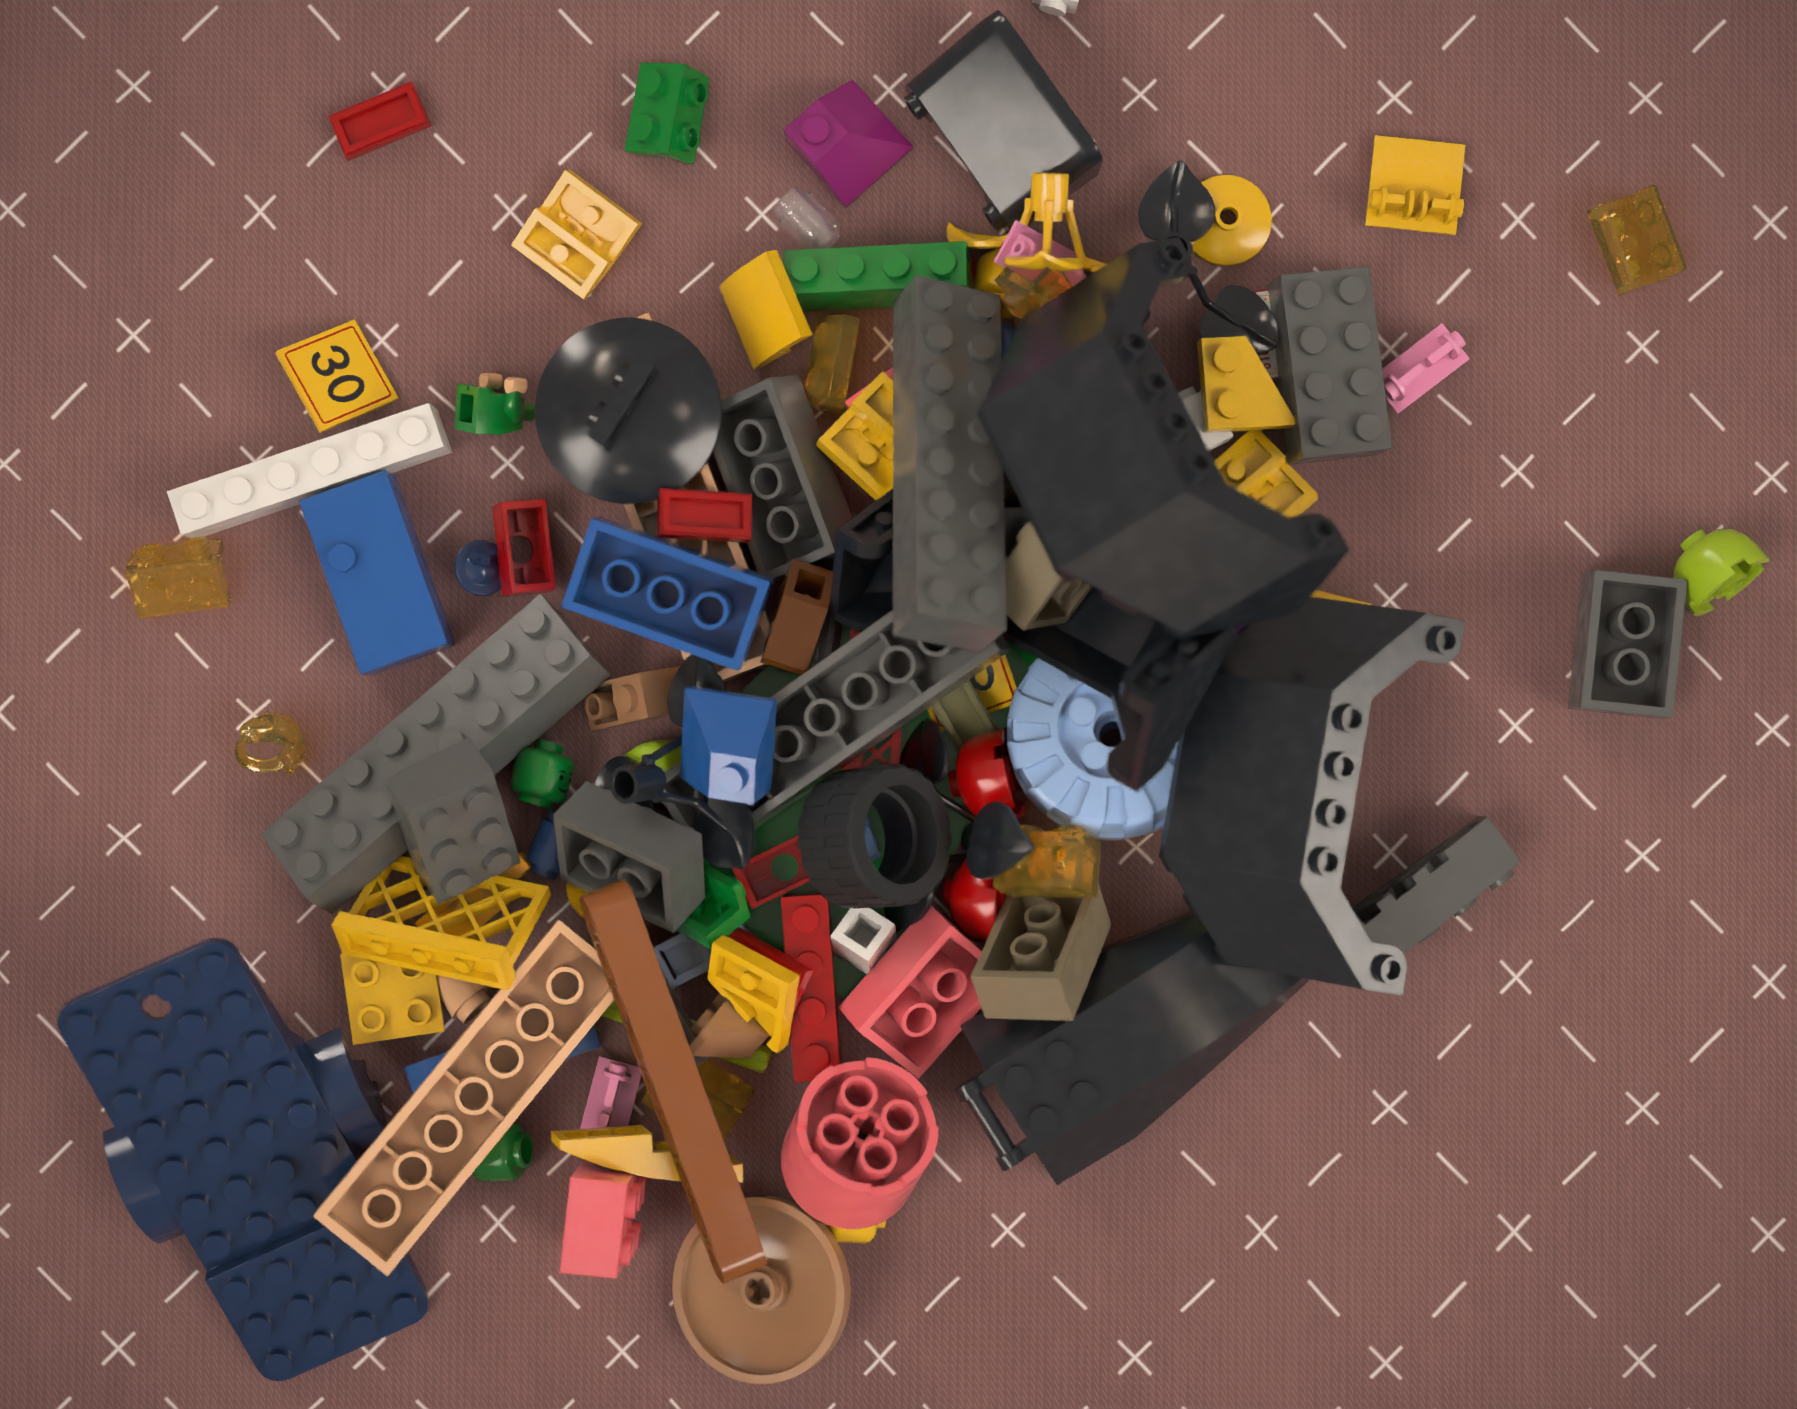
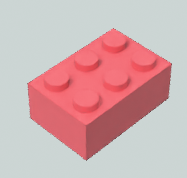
M930 905L926 915L906 929L838 1008L858 1032L919 1079L961 1032L962 1028L960 1025L974 1017L981 1009L971 975L983 948Z
M587 1160L581 1163L570 1177L560 1265L561 1273L617 1279L622 1268L630 1266L631 1258L635 1257V1252L639 1250L642 1222H636L634 1219L636 1212L640 1211L641 1204H644L647 1177L606 1168Z

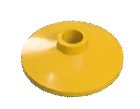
M1233 175L1215 176L1201 182L1213 199L1215 219L1212 228L1204 237L1191 242L1193 252L1201 259L1221 266L1241 264L1254 257L1265 245L1272 225L1270 206L1264 194L1252 182ZM1223 210L1233 211L1236 215V222L1231 225L1223 223L1220 219V213Z

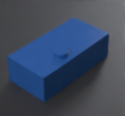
M383 470L299 501L361 675L372 676L456 646L396 475Z
M598 516L591 518L561 607L739 671L746 663L775 579Z

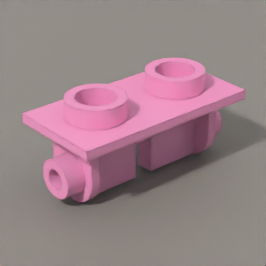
M1015 220L993 261L1056 295H1059L1062 288L1068 290L1086 278L1083 269L1074 271H1055L1049 268L1027 270L1005 265L1004 257L1033 256L1043 249V234ZM1052 240L1051 256L1055 258H1077L1074 251Z
M1442 323L1382 369L1386 400L1397 414L1470 359L1462 349L1466 343L1458 332L1453 331L1450 333Z
M599 1056L580 1129L629 1125L642 1075L639 1066Z

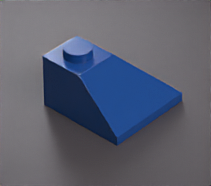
M687 686L684 691L680 778L708 798L754 805L771 790L777 699Z

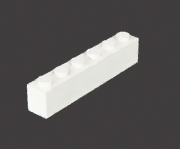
M427 403L169 490L167 494L181 535L198 539L299 505V501L383 470L393 473L450 454L452 450L438 409Z

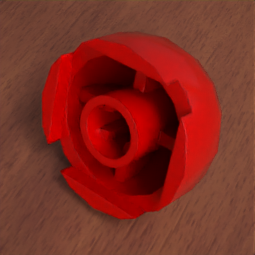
M1007 727L984 732L966 741L957 753L956 770L948 772L949 786L953 797H961L967 810L975 816L985 805L993 801L1002 802L1009 806L1016 818H1021L1025 815L1026 800L1017 801L1016 791L1021 786L1014 774L1009 758L1007 739H1005Z
M966 859L958 866L953 879L948 878L945 883L943 899L944 904L950 906L952 919L959 930L975 940L987 941L1012 882H1023L1020 862L1006 872L986 880L975 878L970 873Z

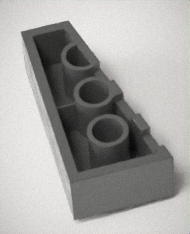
M1478 816L1359 902L1352 910L1371 942L1395 946L1404 954L1417 943H1421L1434 935L1440 929L1439 926L1454 915L1456 917L1471 908L1477 902L1475 897L1485 889L1490 887L1493 890L1507 882L1514 875L1511 869L1521 861L1489 817Z

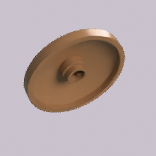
M765 1195L748 1196L744 1198L762 1244L767 1265L726 1284H722L712 1267L697 1224H695L683 1241L675 1262L672 1284L673 1303L678 1322L686 1339L695 1352L708 1365L723 1375L737 1381L749 1384H774L795 1378L812 1369L836 1345L849 1314L851 1301L850 1276L844 1254L837 1240L824 1223L810 1216L797 1203L790 1200Z

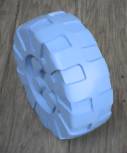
M1037 658L1028 668L1029 671L1018 689L1015 690L1007 717V748L1014 774L1026 796L1046 817L1057 825L1092 839L1122 840L1142 835L1147 836L1164 828L1177 745L1165 767L1140 791L1135 792L1114 780L1107 772L1106 764L1110 751L1115 747L1105 746L1101 742L1102 736L1106 731L1119 729L1111 698Z

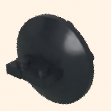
M633 317L608 319L577 332L565 341L549 360L539 381L536 393L535 422L537 433L543 450L551 464L563 478L578 490L601 501L614 504L634 505L649 503L658 499L660 488L682 489L700 473L708 462L718 441L721 429L722 402L720 390L707 360L699 349L681 333L664 324L648 319Z

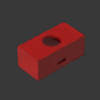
M546 499L507 501L492 506L502 597L543 594L556 590ZM514 537H523L531 544L532 555L525 563H517L512 560L510 540Z
M799 835L751 858L749 864L744 869L732 868L736 878L746 890V899L751 909L809 882L810 878L807 872L804 871L801 862V852L798 849ZM789 854L796 859L798 871L794 878L782 881L773 875L771 864L776 856Z

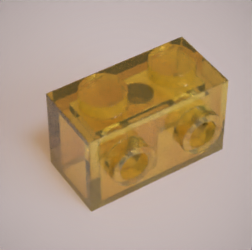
M1020 825L1022 831L1035 848L1015 866L994 877V888L1010 897L1097 898L1101 842L1086 833V830L1081 826L1061 825L1058 827V832H1043V829L1037 826Z

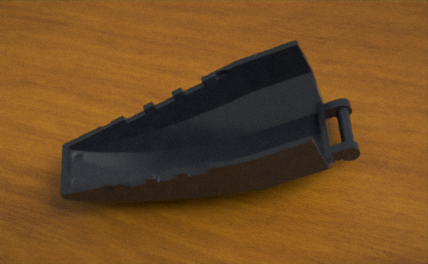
M1190 912L1103 947L1073 1021L985 1018L981 1008L974 1017L961 1024L960 1027L985 1070L957 1086L954 1092L960 1102L966 1101L998 1154L995 1160L1002 1171L1016 1166L1035 1152L1056 1185H1059L1141 1134L1253 1034L1310 979L1223 963L1214 949L1216 944L1206 927L1200 925L1193 913ZM991 1084L995 1085L1026 1136L1025 1139L1015 1145L982 1093V1090Z

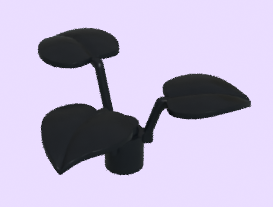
M1179 160L1168 167L1153 181L1143 196L1138 211L1139 225L1147 238L1156 241L1179 237L1191 261L1193 253L1191 242L1204 237L1212 228L1215 219V205L1210 193L1193 175L1183 160ZM1192 265V269L1187 277L1190 278L1203 306L1209 310L1200 320V338L1246 336L1257 355L1274 350L1278 346L1279 334L1277 323L1271 310L1260 296L1248 288L1229 285L1219 292L1214 303L1209 299L1197 275V268Z
M692 654L684 660L678 669L668 695L670 719L679 727H683L684 691L687 686L728 692L725 683L711 663ZM682 735L655 752L642 755L641 763L627 756H618L612 758L603 766L594 785L611 790L615 799L620 803H636L653 811V802H669L694 806L700 809L702 812L696 816L693 829L702 835L703 858L706 861L721 868L744 869L749 864L755 845V825L752 813L746 803L709 798L707 803L699 798L664 793L667 783L666 775L660 767L655 765V761L681 746Z
M925 718L914 729L904 745L900 756V764L920 771L922 776L928 778L934 786L942 781L947 774L949 752L945 737L936 721L931 718ZM935 786V790L941 795L945 806L972 822V824L964 829L961 837V844L966 853L950 855L948 864L960 863L966 859L970 873L975 878L986 880L1006 872L1035 848L1022 831L1015 814L1006 804L998 801L990 802L975 816L962 805L940 793ZM933 892L926 898H921L919 902L911 905L884 907L886 918L895 924L897 933L920 921L926 915L932 902Z

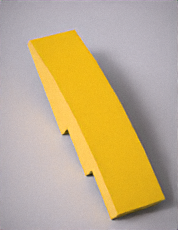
M643 1125L551 1131V1140L561 1151L606 1168L648 1178L681 1181L667 1142H652V1133ZM730 1154L729 1157L739 1183H743V1164Z

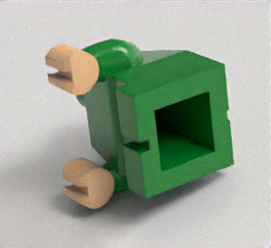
M482 373L479 377L480 386L457 383L454 429L474 434L502 435L523 429V421L531 422L535 418L534 404L525 403V398H521V395L528 388L527 379L517 377L505 379L504 394L495 392V390L500 389L503 382L502 375L497 373Z

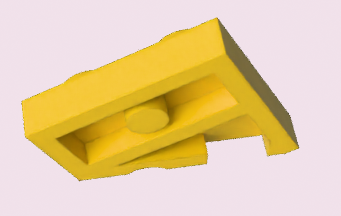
M1246 336L1201 338L1197 342L1204 433L1284 429L1295 425L1293 414Z
M722 935L712 943L707 980L722 996L731 1001L735 1011L746 1023L753 1017L772 1037L766 1045L778 1054L789 1043L800 975Z

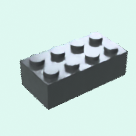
M1370 266L1278 276L1267 284L1266 287L1269 291L1271 312L1277 323L1279 334L1278 346L1275 348L1279 392L1295 418V425L1293 427L1284 428L1288 465L1376 456L1392 449Z
M799 374L769 377L721 400V429L713 453L728 492L752 494V540L747 544L758 573L774 578V581L784 578L792 558L814 566L834 559L837 529L851 520L852 515L831 459L816 446L818 439L822 435Z

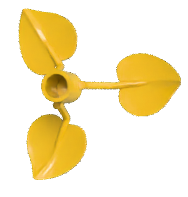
M1032 173L1031 198H1025V207L1020 223L1028 226L1033 211L1035 212V221H1044L1043 249L1033 256L1004 257L1005 265L1027 270L1049 268L1055 271H1074L1083 269L1089 272H1096L1107 265L1085 256L1073 212L1074 200L1068 199L1069 174ZM1064 212L1077 258H1055L1051 256L1053 222H1061ZM950 222L947 225V239L949 242L966 241L968 248L972 249L1000 248L1007 235L989 236L973 234L953 226Z

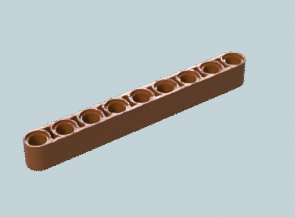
M621 879L579 896L580 907L708 1257L719 1281L722 1284H726L766 1266V1256L636 899L627 881Z

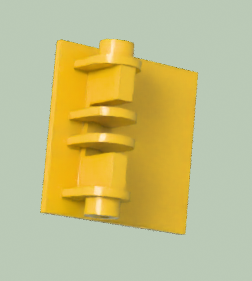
M1375 135L1365 226L1456 235L1458 217H1462L1464 199H1460L1465 145Z
M343 953L340 954L353 1045L445 1031L437 975L344 955Z

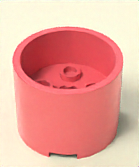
M866 1057L865 1061L847 1062L835 1067L831 1065L818 1074L810 1083L787 1130L781 1149V1170L786 1187L796 1203L810 1216L833 1227L862 1229L886 1221L905 1204L934 1155L939 1127H936L934 1112L926 1097L928 1092L913 1075L891 1062ZM860 1131L869 1135L865 1141L857 1137Z

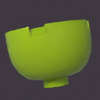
M1701 529L1690 535L1680 545L1684 553L1676 561L1673 578L1687 580L1685 605L1694 616H1700L1715 609L1709 602L1712 599H1720L1726 596V601H1728L1748 586L1765 569L1761 563H1768L1770 559L1748 535L1733 529H1718L1706 534Z

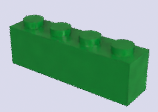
M966 241L783 250V265L803 312L893 308V302L915 275L973 288L972 258Z

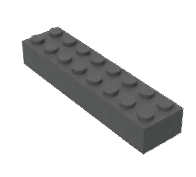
M918 275L914 276L893 302V636L982 652L1006 630L1003 466L977 416V412L987 395L1001 363L1000 295Z
M539 594L264 830L261 836L306 900L333 914L408 850L384 779L468 737L495 775L512 761L523 748L528 747L611 674L566 618L542 594Z
M892 610L770 698L777 699L771 790L754 805L747 804L753 816L755 829L811 791L818 782L824 780L825 776L838 772L1011 651V647L1002 634L982 652L893 636ZM681 761L665 772L667 783L664 793L699 798L708 803L709 798L680 778ZM663 802L675 822L687 825L693 829L696 816L702 812L700 809L694 806Z

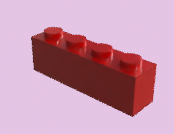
M820 891L789 893L781 897L785 954L813 970L796 1011L793 1012L791 1043L794 1082L813 1081L818 1074L829 1066L835 1067L842 1064L835 957L830 938L833 933L831 902L822 897Z

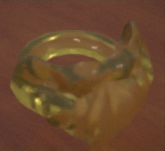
M267 711L264 715L248 720L239 729L240 737L236 742L235 755L242 767L259 773L274 772L282 768L286 775L294 776L301 765L302 759L305 757L306 744L304 743V734L301 732L300 726L291 719L289 714ZM271 742L284 748H282L277 756L262 760L250 756L246 752L245 746L246 744Z

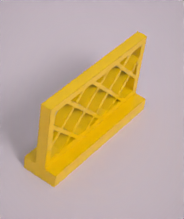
M400 856L363 888L349 913L339 911L331 924L344 955L509 991L516 978L513 965L548 903L551 892L549 886L495 875L438 905L432 895L427 897L423 889L426 885L415 870L412 859ZM392 870L409 873L411 878L388 888L384 884ZM480 888L491 890L492 896L471 905L467 904L463 896ZM418 890L421 900L396 910L393 899ZM520 897L532 899L528 907L512 914L509 913L505 905ZM456 898L459 899L462 906L461 909L437 918L433 908ZM386 902L391 911L376 919L365 916L369 909ZM494 908H500L504 916L503 918L482 927L478 926L474 917ZM428 911L432 920L419 927L403 925L402 922ZM469 920L473 928L472 931L461 936L445 934L443 931ZM508 929H511L513 933L507 946L487 943L485 940Z

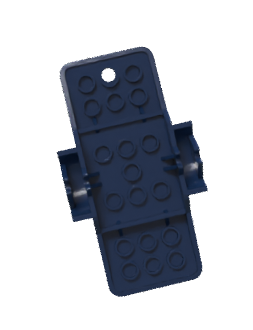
M223 938L203 940L72 998L63 1005L57 1020L59 1033L114 1125L113 1128L103 1132L104 1149L114 1183L128 1212L142 1232L156 1243H164L185 1233L207 1271L205 1278L207 1285L263 1377L272 1381L291 1379L415 1324L423 1318L427 1312L428 1294L409 1252L404 1255L387 1276L313 1217L319 1206L387 1125L378 1084L376 1081L371 1082L367 1074L365 1060H350L345 1035L341 1027L305 1042L304 1038L289 1030L239 949L232 942ZM157 995L161 1000L168 1001L171 1009L164 1016L153 1017L149 1012L146 1013L144 1011L143 1001L149 996Z

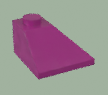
M854 80L818 98L783 129L786 143L845 208L852 204L913 149L909 141Z

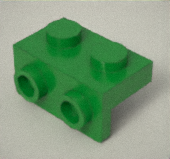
M640 62L624 151L633 156L672 158L682 164L693 165L696 151L700 144L701 124L709 94V77L686 64Z
M703 860L705 899L681 924L677 931L711 950L714 941L722 935H730L751 916L745 900L746 890L742 883L732 875L726 876L711 868Z

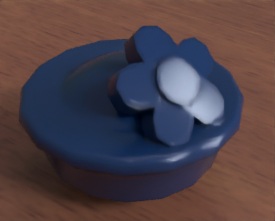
M474 540L465 544L457 553L454 562L455 576L459 584L467 592L476 596H489L498 592L501 589L496 544L486 540Z

